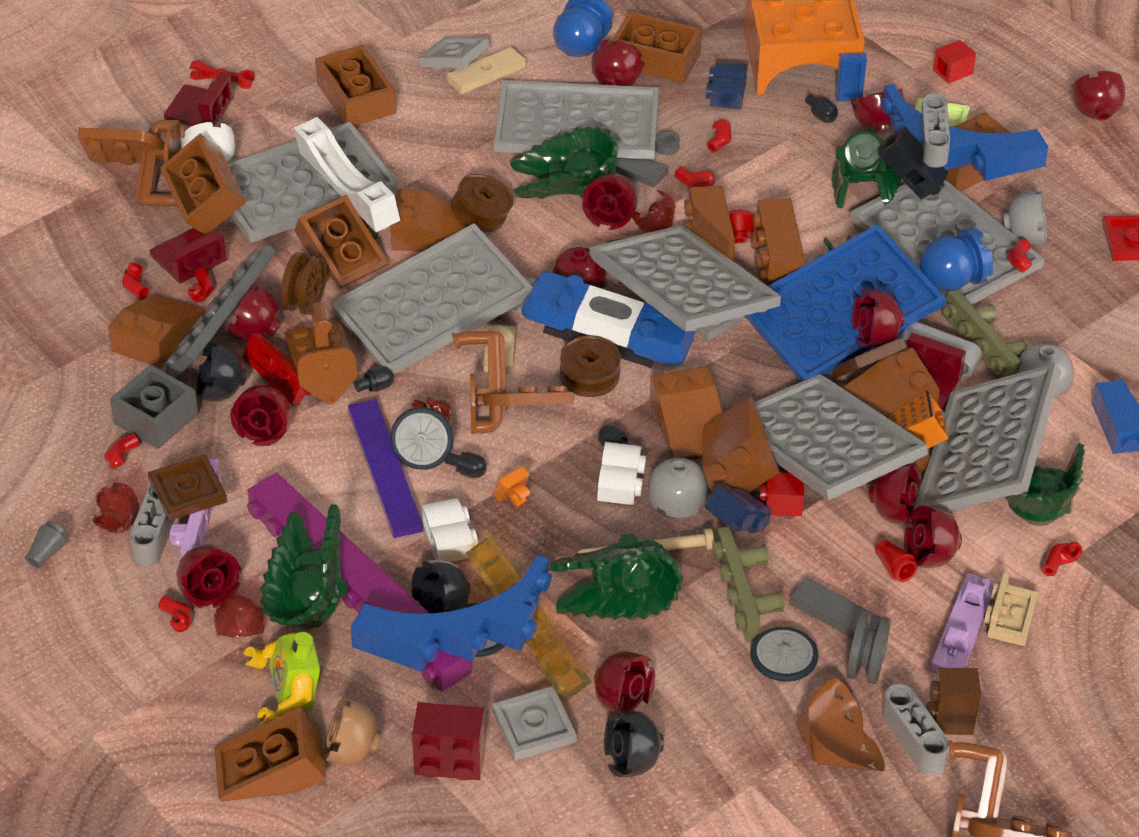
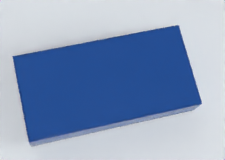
M866 53L839 55L835 94L837 101H848L863 97L867 64Z

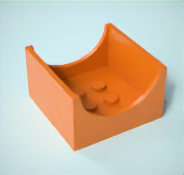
M746 0L744 34L756 95H764L768 83L776 75L789 68L804 64H822L838 69L840 54L864 53L865 40L855 0Z

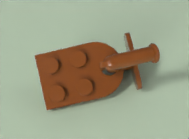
M179 120L158 121L148 132L123 129L79 128L78 139L90 161L98 164L119 162L123 165H133L134 163H140L136 199L140 204L149 206H178L172 194H156L154 189L158 161L164 160L166 163L181 150ZM161 132H166L165 142L161 139Z
M314 302L311 306L313 327H296L291 331L284 332L285 342L291 361L297 367L300 386L325 403L334 404L357 377L356 358L350 350L341 323L336 324L328 321L324 306L319 302Z
M467 331L457 334L455 332L452 333L457 349L464 345L488 344L489 388H475V373L470 374L472 434L489 433L496 430L503 421L507 410L506 406L574 404L573 392H567V386H548V392H537V387H518V393H506L505 340L500 332ZM476 406H489L490 420H476Z
M952 740L948 741L950 759L952 761L955 758H968L987 762L979 809L963 808L965 789L960 788L951 837H958L959 829L967 830V828L968 832L973 834L974 837H1073L1072 832L1066 831L1067 826L1046 822V827L1032 824V819L1023 816L1013 815L1012 820L998 818L1007 768L1006 754L998 748L965 742H953Z

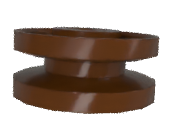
M470 174L463 177L457 187V192L451 200V208L455 216L467 226L475 223L483 232L500 229L513 206V196L509 189L502 182L484 174Z
M299 252L291 256L284 271L281 284L280 298L283 309L295 311L299 308L300 313L311 315L312 304L314 302L320 303L325 288L327 269L324 258L313 256L308 259L307 254Z
M591 335L576 337L567 342L562 348L560 355L559 377L563 386H567L570 392L583 397L602 396L614 390L620 378L621 355L618 347L610 340Z

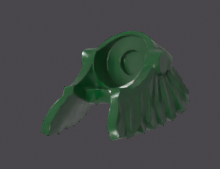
M589 126L585 129L575 128L572 133L565 131L562 136H553L550 140L543 141L541 147L532 146L531 152H523L521 157H515L510 160V165L514 171L532 175L538 179L546 174L548 175V178L539 179L537 182L528 183L527 186H520L514 189V193L518 198L526 199L535 197L544 199L559 194L579 195L583 198L585 188L596 177L606 173L616 174L615 164L618 144L614 141V137L610 136L609 131L603 132L600 127L594 129Z
M871 131L856 132L842 146L836 147L837 162L832 171L831 182L833 183L832 188H834L835 204H837L838 208L843 209L849 183L877 182L885 206L893 200L895 193H897L898 185L902 182L901 178L878 156L885 140Z
M1080 442L1077 444L1065 471L1060 468L1036 466L1035 463L1028 491L1019 495L1008 496L1009 508L1027 523L1035 526H1045L1053 523L1058 518L1064 516V514H1071L1073 498L1079 491V485L1083 481L1081 478L1083 471L1081 469L1085 445Z
M331 504L328 510L326 529L324 530L322 548L320 549L316 548L310 551L313 545L308 538L301 516L294 511L287 516V524L281 529L282 536L276 537L278 547L272 549L271 558L267 561L268 571L263 574L265 583L259 589L263 594L260 603L264 606L262 613L268 615L271 622L285 626H301L304 629L317 628L332 616L339 605L340 598L347 595L348 586L342 580L340 568L341 537L339 531L341 517L338 505Z
M632 533L624 534L620 537L619 542L605 548L577 553L573 557L560 558L551 563V571L556 572L593 568L592 577L595 584L580 583L575 589L565 594L556 602L557 613L566 614L570 612L573 616L584 613L587 618H590L597 614L601 619L610 617L614 620L621 617L632 620L636 616L645 620L649 615L659 616L661 611L670 610L671 603L678 600V592L681 590V583L683 582L681 571L675 559L663 545L654 540H639Z

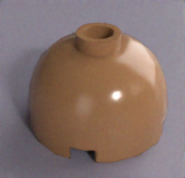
M342 697L336 707L342 709L340 716L332 717L327 732L323 752L328 754L324 756V761L339 765H353L364 760L370 750H377L381 732L376 731V718L365 704Z

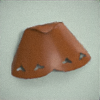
M838 678L826 681L811 696L797 719L798 730L802 740L807 745L812 759L818 765L883 772L885 768L884 759L875 741L863 732V717L852 694ZM835 688H837L838 694L843 697V700L834 698ZM848 710L850 711L849 716L852 718L853 722H850L848 719L844 718ZM862 744H865V749L868 750L870 753L860 751L862 748ZM874 761L875 763L873 764V766L875 767V769L867 765Z

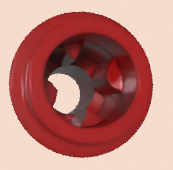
M883 540L876 546L875 553L893 580L905 582L915 575L917 564L913 555L894 545L889 540Z

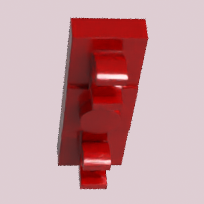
M252 333L242 358L272 387L281 391L291 405H300L303 396H309L311 393L300 386L297 367L261 333Z

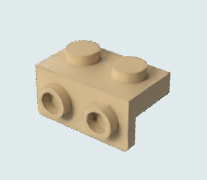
M1004 572L1001 583L995 582L993 586L991 600L995 601V605H988L984 620V623L990 624L987 637L1025 646L1039 592L1008 585L1010 573Z

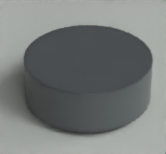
M661 131L656 134L655 151L657 153L672 155L679 150L680 138L676 133Z

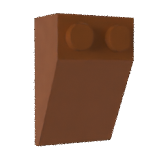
M723 186L690 188L689 199L684 201L685 215L688 216V220H684L683 225L734 262L735 239Z
M396 189L395 200L400 221L390 225L392 250L423 252L468 227L455 216L451 208V201L425 190Z
M347 195L298 218L294 230L311 257L324 258L327 274L340 289L389 264Z
M157 294L149 296L123 308L108 326L112 352L163 368L164 362L173 352H176L179 348L177 345L185 335L191 333L193 330L191 328L201 315L204 316L205 310Z
M913 347L885 357L842 387L887 418L927 390H929L937 403L939 400V387Z
M703 366L650 376L649 401L671 457L689 460L702 458L703 427L723 414L716 386L708 367Z
M747 397L703 427V471L711 494L716 487L726 485L731 489L742 488L749 493L780 473L753 398Z
M301 707L214 747L218 798L222 802L295 793L326 779L320 727Z

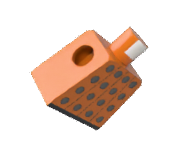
M929 390L888 417V419L926 443L927 448L949 439L944 412Z

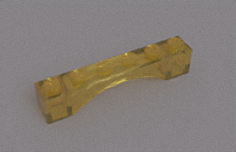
M489 535L466 552L476 570L495 596L511 588L523 578L506 551L492 535ZM538 601L537 608L534 611V621L537 622V630L531 641L527 640L526 643L550 684L567 701L591 684L592 681Z

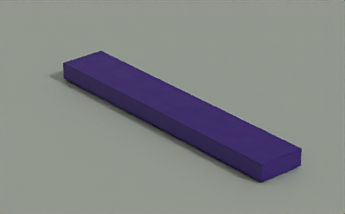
M373 399L348 405V413L393 538L423 532L421 518L398 456L393 452L390 435L377 400Z

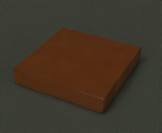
M903 338L896 339L835 366L831 373L834 379L901 351L907 348Z
M206 454L148 472L150 484L168 521L227 503V495Z

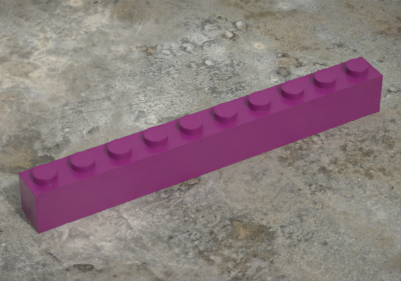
M276 472L247 489L249 502L247 509L250 515L265 524L273 537L282 536L281 529L287 524L286 518L289 513L294 511L303 520L308 538L313 545L310 551L322 548L327 518L281 475ZM339 531L341 537L342 580L348 586V593L342 597V600L348 608H353L359 613L363 606L368 604L401 613L430 614L347 536ZM438 650L436 658L432 662L429 661L421 675L427 683H433L443 692L472 673V661Z

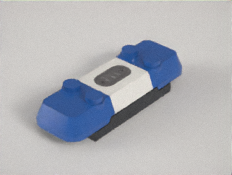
M551 272L541 273L532 284L533 288L522 304L521 311L523 316L531 321L543 324V333L566 341L586 335L600 336L610 340L618 347L621 359L649 368L653 367L655 361L670 366L682 364L687 357L695 335L694 331L685 332L650 304L585 284L583 279L577 275H571L567 278Z

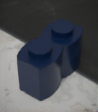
M716 61L715 68H710L709 83H707L706 98L710 99V106L742 109L748 64Z
M726 485L716 487L705 504L706 510L734 531L760 532L768 525L770 521L769 516L772 513L768 507L744 489H731Z

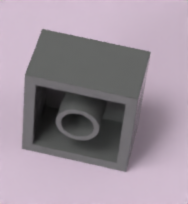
M151 365L110 398L114 424L129 433H134L136 437L157 449L198 415L195 390Z

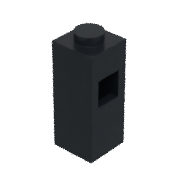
M906 127L885 139L878 156L921 200L929 195H937L944 188V180L948 171L943 166L930 167L923 161L922 144Z

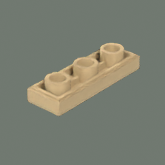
M509 47L471 63L465 69L448 73L447 82L460 94L469 93L473 89L490 84L494 80L513 74L515 71L526 67V60L516 50Z

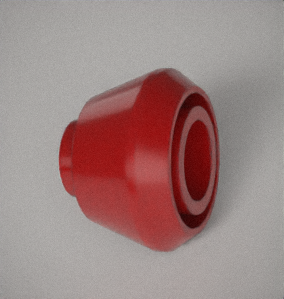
M744 209L728 211L735 243L747 242L751 238V232L755 231L752 223V212Z

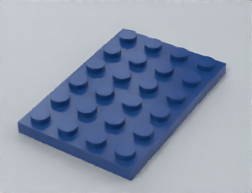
M876 224L769 285V288L781 296L780 306L768 309L765 312L745 315L744 317L802 382L818 374L825 376L832 372L835 366L873 348L860 347L855 337H860L859 328L853 329L852 326L854 301L856 297H862L863 293L860 292L862 289L886 291L896 299L900 310L904 313V324L899 329V332L945 306L946 298L884 230Z

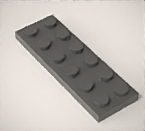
M269 244L260 252L255 249L245 260L246 263L242 261L232 273L234 275L232 280H227L220 288L218 298L215 297L205 308L207 312L204 316L201 315L191 327L193 329L191 333L186 334L177 345L179 349L173 352L163 365L166 367L164 373L177 378L196 360L277 252Z

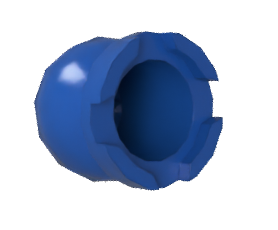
M569 0L565 5L563 13L556 18L553 27V38L558 49L568 56L577 58L589 56L594 52L598 43L601 42L612 28L611 19L613 18V13L609 5L603 0Z
M970 227L958 232L957 237L952 235L940 236L929 242L921 253L919 268L938 290H958L969 282L977 285L988 281L986 279L987 276L993 273L990 248L984 249L983 243L980 238L984 237L983 233L977 228Z

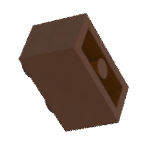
M938 667L936 681L930 682L931 701H927L926 709L945 735L974 734L981 697L978 668Z

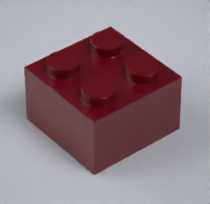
M418 702L412 731L414 775H422L429 778H456L463 781L480 780L485 753L484 708Z

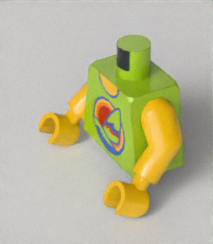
M288 633L279 637L278 640L265 645L264 650L251 646L245 649L244 655L252 657L249 662L245 663L247 666L263 669L268 662V658H270L269 666L278 701V709L276 711L267 707L260 709L257 718L262 720L259 725L298 707H301L303 710L312 709L320 667L313 637L309 633Z

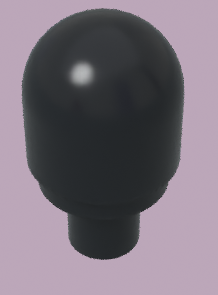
M812 94L808 95L805 99V103L811 106L813 115L822 122L832 123L837 119L838 109L828 99L823 97L816 98Z
M379 366L364 373V378L354 381V387L357 392L366 389L370 392H378L389 388L393 384L394 374L388 367Z
M605 425L598 432V441L603 447L605 442L631 445L628 443L626 434L614 425Z
M448 452L446 455L445 464L455 466L456 472H459L460 475L480 478L486 473L487 463L480 455L471 452H462L461 455Z

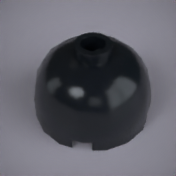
M208 342L202 353V356H207V359L203 365H199L197 395H200V400L221 402L233 396L239 386H244L247 370L242 368L241 358L235 350L220 343Z
M430 560L422 562V567H417L414 570L411 582L412 597L419 601V604L430 614L466 608L471 587L465 574L456 564L445 560Z
M615 710L613 714L616 716L615 718H608L604 733L605 755H611L615 764L608 765L609 770L617 777L642 775L654 767L660 753L663 751V735L659 732L657 725L650 716L643 712Z

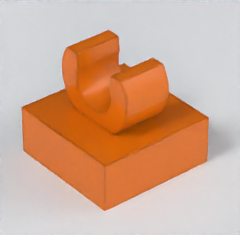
M523 466L499 479L492 494L499 502L509 497L513 505L516 507L521 506L527 502L526 497L531 494L525 486L529 473Z

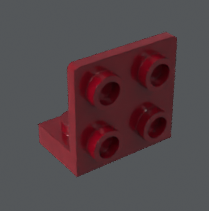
M220 72L215 81L210 83L209 89L183 85L165 111L164 120H179L181 124L190 126L212 122L214 127L233 99L230 74Z
M193 228L150 249V256L179 284L195 277V272L199 268L209 270L227 261L224 235L218 230L204 236L200 231Z
M912 332L907 339L906 349L913 347L939 387L938 405L943 410L951 392L955 390L963 376L966 351Z

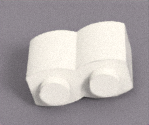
M605 442L598 482L597 501L633 505L635 496L641 497L643 478H638V473L644 474L646 456L641 455V446Z
M458 498L421 505V520L427 539L430 542L434 559L454 562L473 558L474 547H478V539L475 529H470L468 526L470 520L467 507H461Z

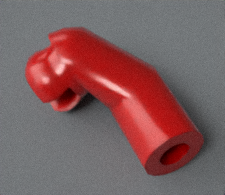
M724 119L715 121L712 125V129H716L714 132L716 136L707 142V148L712 153L717 152L732 140L731 125Z
M679 167L674 175L676 179L689 188L713 186L716 182L715 175L708 170L691 173L684 167Z
M1021 238L1007 254L1010 264L1014 268L1017 267L1021 273H1024L1032 266V262L1027 258L1028 255L1026 254L1031 245L1024 238Z
M131 262L128 265V269L124 271L122 285L138 299L143 300L149 294V289L141 283L143 267L139 263Z
M199 268L195 272L198 284H193L194 289L191 287L188 289V295L191 297V300L197 303L205 301L215 288L209 271L206 268Z
M131 433L110 444L104 455L105 461L109 462L110 468L116 469L125 463L122 454L139 447L136 435Z
M1077 542L1054 545L1049 550L1042 565V572L1046 576H1055L1060 565L1073 563L1078 560L1083 553L1082 546Z
M168 595L162 596L158 603V608L171 615V627L176 632L188 630L192 624L190 607Z

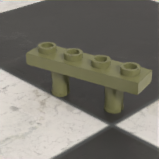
M958 290L949 291L946 297V305L943 306L941 312L945 319L964 340L975 343L981 349V360L998 379L1016 374L1021 363L1019 357L1029 348L1028 342L1021 339L1016 342L1005 343L988 324L989 322H995V317L998 316V311L993 304L973 308Z
M729 526L717 528V539L712 542L713 556L715 560H720L722 583L727 582L728 602L730 606H735L736 609L735 623L737 630H742L746 642H751L759 635V615L779 611L784 612V597L781 591L765 595H754L751 593L743 568L768 565L769 555L766 545L739 549L735 545Z

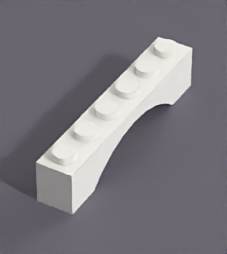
M318 117L294 127L300 154L341 196H348L358 214L375 232L400 221L394 194L381 181L377 183L368 180L352 165L336 142L330 129Z

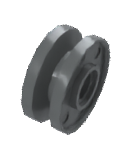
M861 612L851 645L847 678L856 679L861 666L867 667V682L877 683L887 649L891 618L882 617L875 630L870 628V613Z

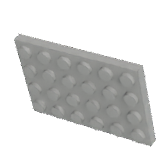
M503 80L494 139V152H531L532 146L541 147L543 141H548L553 136H562L565 131L572 133L575 128L585 129L589 126L592 129L600 127L603 132L609 131L610 136L614 137V141L618 144L617 158L654 159L659 87Z
M351 122L330 128L332 135L346 157L365 178L377 183L381 181L392 193L396 192V189H398L397 180ZM297 140L228 163L247 201L230 216L250 243L295 228L300 216L342 197L300 154Z
M944 180V188L935 196L929 195L921 200L904 184L898 187L895 197H893L889 204L884 206L880 196L850 212V220L863 231L878 224L918 268L920 266L921 253L929 242L940 236L952 235L957 237L958 232L963 229L977 228L984 235V237L980 238L984 249L990 248L993 273L987 276V282L977 285L969 282L964 287L958 289L971 305L1042 268L1044 264V258L1030 248L1026 254L1028 255L1027 258L1032 262V266L1024 273L1019 272L1017 267L1014 268L1008 261L1007 254L1020 239L946 180ZM939 290L946 298L949 291Z
M473 223L330 302L332 311L377 365L386 366L392 370L393 374H396L453 342V332L457 334L472 331L519 305L533 287Z
M684 225L593 246L589 250V255L601 268L609 272L685 332L695 331L697 328L708 325H717L734 318H743L745 315L756 312H765L768 309L780 306L781 296Z
M1056 363L951 392L944 412L949 439L934 445L913 510L922 505L937 507L945 511L958 508L963 509L970 505L991 502L995 499L1019 495L1028 491L1061 370Z
M821 374L754 402L776 463L827 500L839 497L847 491L863 486L871 480L928 455L926 443Z

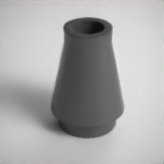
M47 521L45 525H41L28 554L25 556V560L33 567L41 568L51 556L66 544L65 539L68 534L65 529L52 521Z

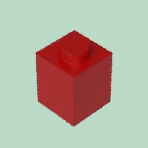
M961 40L938 48L935 51L933 71L948 84L972 75L976 53Z
M778 473L767 480L766 484L760 485L759 500L761 503H765V506L771 510V515L802 516L804 483L791 473Z

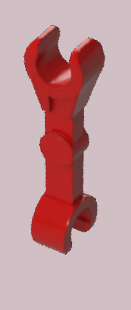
M198 60L192 61L189 66L192 69L190 78L193 80L216 79L220 72L230 74L231 82L238 83L243 89H250L252 81L255 80L254 72L250 70L236 73L226 71L223 68L214 69Z

